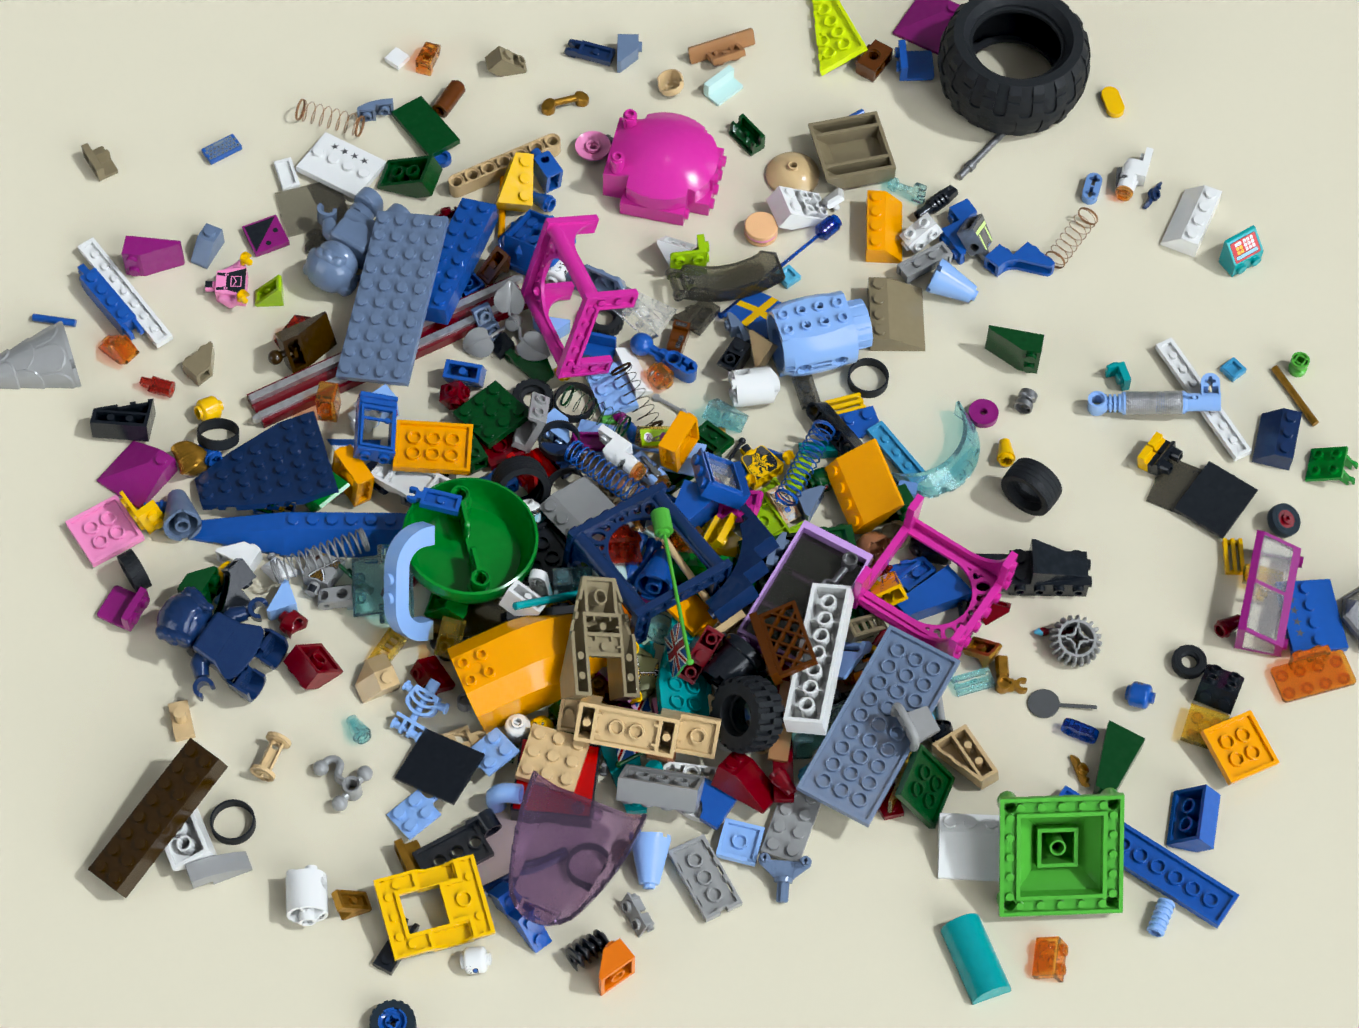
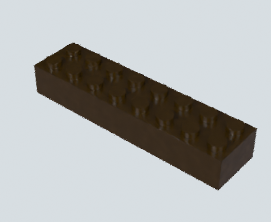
M190 738L88 870L116 892L127 898L228 766Z

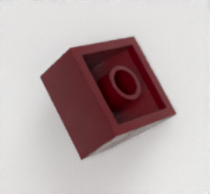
M322 643L295 645L283 661L288 670L299 681L300 686L305 690L319 689L343 673L341 667Z

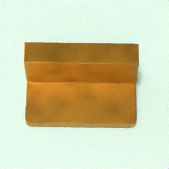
M402 838L394 841V850L404 872L419 869L412 857V852L421 848L418 840L406 844L403 843Z

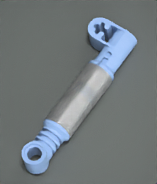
M1214 373L1203 375L1200 393H1186L1185 391L1178 390L1164 391V393L1163 391H1123L1118 396L1116 394H1113V396L1109 394L1107 396V394L1101 391H1093L1088 396L1087 409L1093 416H1101L1107 413V410H1109V413L1112 410L1116 413V410H1118L1123 415L1185 414L1192 411H1221L1220 379ZM1209 386L1212 388L1211 393H1208Z

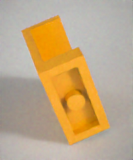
M696 594L680 602L685 629L693 638L707 624L713 627L718 622L717 619H712L707 612L709 608ZM677 605L667 609L679 622Z

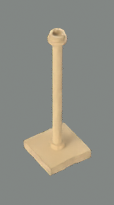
M658 537L655 538L656 541H659V540H660V541L662 542V544L664 545V540H663V539L658 538ZM667 538L670 555L688 580L695 577ZM704 589L698 592V594L706 604L705 601L708 600L710 596ZM740 610L722 624L717 619L718 627L715 629L727 634L740 625L746 615L743 610Z

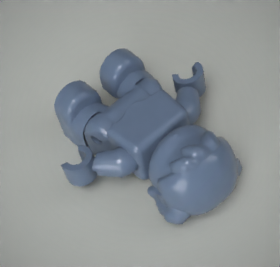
M363 187L355 195L354 203L345 212L344 217L338 224H336L337 208L327 213L324 212V205L322 203L318 204L317 221L322 225V234L327 241L318 248H311L306 263L303 265L304 274L307 275L310 282L316 287L329 293H339L343 297L351 295L355 290L357 283L360 281V275H356L358 268L363 270L375 223L373 219L376 217L378 210L383 211V200L377 191L370 187ZM398 203L392 204L386 210L410 213L407 208Z

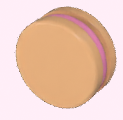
M755 212L748 216L744 229L746 240L758 247L771 245L778 235V225L774 216L767 212Z

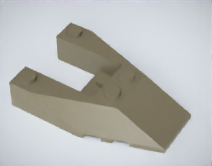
M581 576L560 675L561 699L578 700L592 696L589 657L607 659L610 701H628L640 698L636 638L634 634H631L628 625L630 620L628 614L624 613L621 604L623 600L615 578Z

